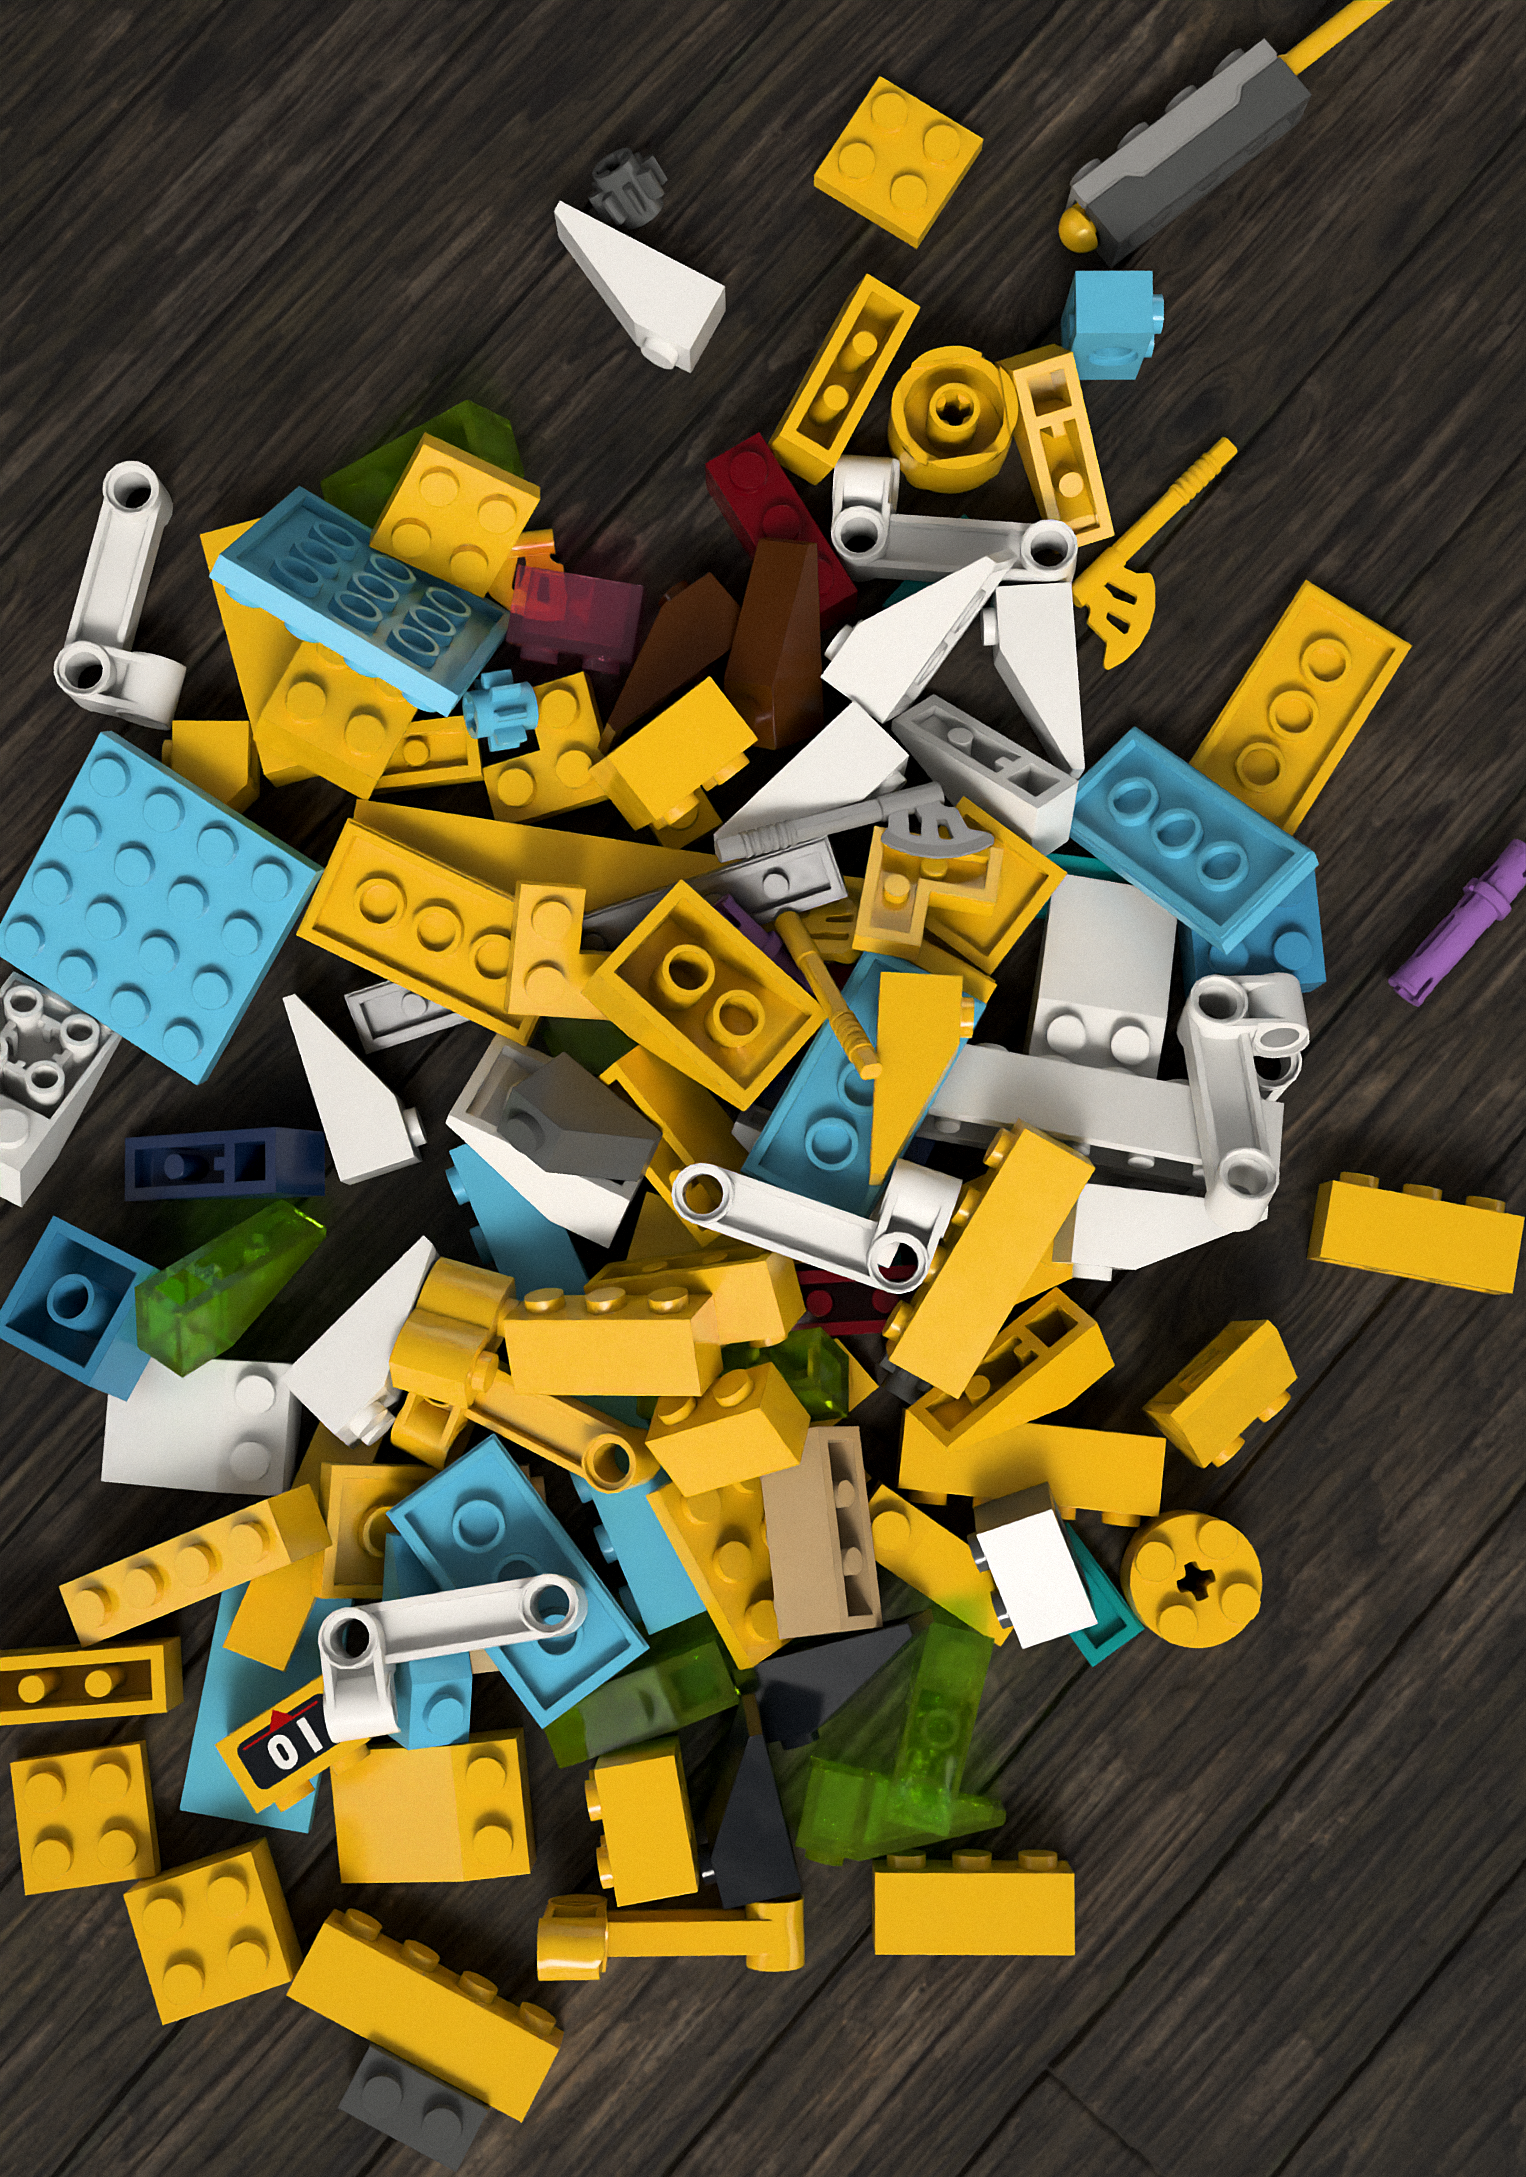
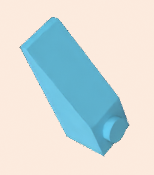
M400 1532L386 1533L382 1602L442 1592ZM469 1651L396 1663L394 1682L398 1708V1727L401 1728V1732L388 1735L407 1750L469 1742L473 1679Z

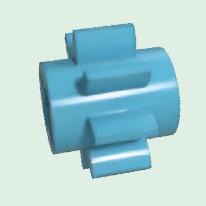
M511 669L481 673V679L474 680L476 690L466 691L462 700L463 716L469 735L473 739L488 737V745L491 752L520 747V742L527 741L525 731L536 729L538 725V704L532 686L528 682L513 684Z

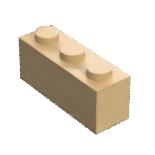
M859 1426L809 1428L800 1465L759 1476L762 1483L767 1527L766 1541L770 1553L774 1610L777 1616L779 1639L883 1627Z

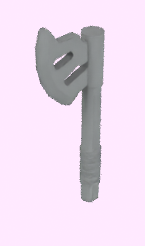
M938 781L815 815L795 820H785L784 823L777 822L775 825L770 824L766 825V827H758L757 830L751 829L748 832H739L738 835L715 840L714 848L720 863L742 857H752L753 854L755 856L760 855L761 852L767 853L770 850H779L780 847L783 849L788 847V845L794 846L799 842L879 821L888 822V827L881 836L882 843L892 849L912 856L932 859L958 858L980 852L994 844V837L988 832L967 828L957 808L944 806L945 799L942 787ZM908 815H916L921 823V835L910 834ZM939 825L947 827L951 840L939 838Z

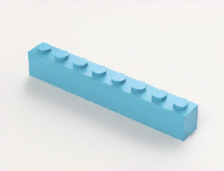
M467 1143L450 1150L449 1152L455 1166L446 1169L445 1172L459 1205L470 1201L479 1225L471 1228L470 1233L479 1256L484 1264L495 1261L500 1274L515 1278L517 1300L523 1301L526 1294L542 1288H559L563 1290L564 1295H585L583 1286L590 1281V1278L570 1230L549 1221ZM570 1395L631 1427L637 1426L649 1430L650 1421L639 1396ZM617 1445L614 1453L615 1463L620 1471L627 1474L630 1466L629 1456L624 1448ZM660 1466L656 1476L643 1485L611 1494L597 1491L586 1479L569 1471L582 1503L593 1500L603 1524L594 1527L593 1530L606 1562L609 1564L618 1560L628 1584L618 1588L632 1623L636 1624L644 1621L648 1634L651 1635L706 1611L705 1605L645 1496L671 1480L664 1468Z

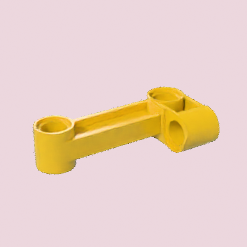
M499 1360L497 1373L489 1391L486 1393L479 1391L468 1409L409 1392L391 1431V1443L393 1446L443 1471L461 1457L469 1442L475 1424L478 1423L583 1477L597 1491L607 1494L622 1492L647 1483L656 1476L661 1466L644 1443L648 1430L637 1426L631 1427L570 1395H514L510 1365ZM617 1445L624 1448L629 1456L630 1466L627 1474L620 1471L615 1463L614 1453Z
M798 1893L747 1904L745 1908H730L726 1910H607L606 1897L593 1894H568L550 1898L544 1916L539 1918L537 1972L539 1981L600 1980L602 1972H606L608 1967V1957L746 1955V1966L748 1968L768 1972L796 1970L805 1965L804 1896Z

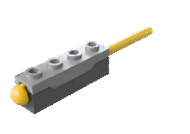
M1353 0L1286 54L1276 56V51L1265 38L1246 53L1241 48L1230 53L1216 67L1213 72V78L1198 90L1194 85L1183 89L1168 104L1165 109L1166 114L1151 126L1146 122L1138 124L1123 137L1118 144V151L1103 163L1099 159H1094L1075 174L1070 181L1071 191L1065 212L1059 222L1058 230L1062 243L1069 250L1076 253H1087L1095 249L1111 269L1299 124L1312 94L1298 79L1297 75L1392 0Z

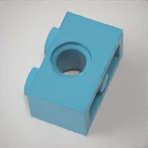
M1075 271L1061 318V347L1073 352L1079 380H1135L1143 359L1152 357L1154 334H1161L1164 321L1163 295L1153 294V271Z

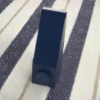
M269 1127L125 1138V1201L276 1199L325 1196V1132Z

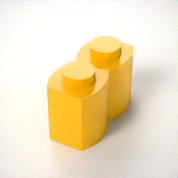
M441 1256L431 1269L419 1295L416 1308L405 1321L394 1344L389 1359L393 1387L465 1409L470 1407L479 1391L488 1392L498 1369L499 1356L495 1352L505 1338L502 1320L522 1302L517 1300L515 1278Z

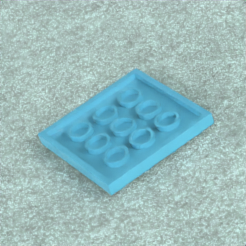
M298 486L219 554L209 577L225 586L226 593L232 599L247 607L264 609L284 621L287 630L299 639L310 643L320 642L342 655L344 662L355 672L370 678L379 677L401 690L403 697L416 708L426 712H438L445 717H448L504 641L518 617L486 597L476 596L369 547L371 528L301 486Z
M113 731L100 732L0 923V957L183 1077L199 1085L207 1081L325 868Z

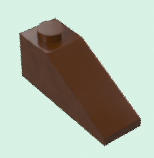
M765 537L759 539L724 675V695L758 738L751 746L777 750L818 735L824 729L817 543Z
M708 572L691 585L687 580L680 581L669 589L658 602V606L661 608L609 717L597 747L604 756L612 752L709 676L714 679L726 670L741 607L711 572Z

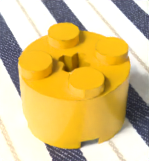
M944 346L930 350L919 356L911 364V367L898 381L893 392L888 423V443L892 457L900 461V470L905 474L907 481L913 487L938 493H962L983 485L999 473L1007 457L1018 418V397L1010 376L1000 365L998 369L990 361L983 358L981 352L964 346ZM953 416V421L958 426L950 425L947 420H942V417Z
M1186 1509L1160 1513L1159 1517H1152L1140 1525L1132 1536L1122 1558L1119 1578L1127 1605L1146 1627L1172 1644L1189 1648H1206L1219 1645L1241 1632L1259 1612L1262 1573L1258 1557L1249 1541L1239 1530L1216 1517ZM1187 1563L1203 1572V1576L1196 1580L1197 1589L1193 1592L1182 1586H1177V1581L1186 1576L1184 1565Z

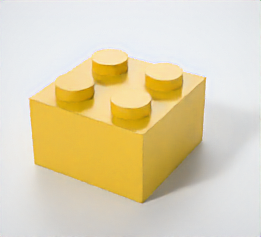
M303 640L263 709L253 739L357 797L368 800L417 713L418 708L410 704L398 688L379 677L370 678L355 672L344 662L342 655L320 642L310 643Z
M709 676L676 700L588 771L635 831L650 823L658 831L667 824L671 825L700 802L693 793L700 785L706 791H709L717 784H723L745 767L750 761L743 751L755 743L758 738Z
M678 1735L602 1749L595 1768L589 1769V1780H585V1793L591 1821L602 1819L605 1835L600 1836L601 1847L596 1848L602 1888L614 1887L617 1907L698 1892L700 1863Z
M266 1836L162 1871L156 1876L142 1878L123 1894L162 2025L291 1982L304 1962Z

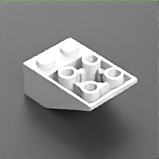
M14 971L0 988V1197L23 1207L58 1158L122 1036L60 995Z

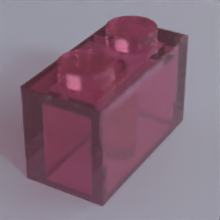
M518 565L506 641L512 646L521 647V659L557 665L558 654L583 658L582 669L619 675L620 664L634 666L636 662L647 591L641 585Z

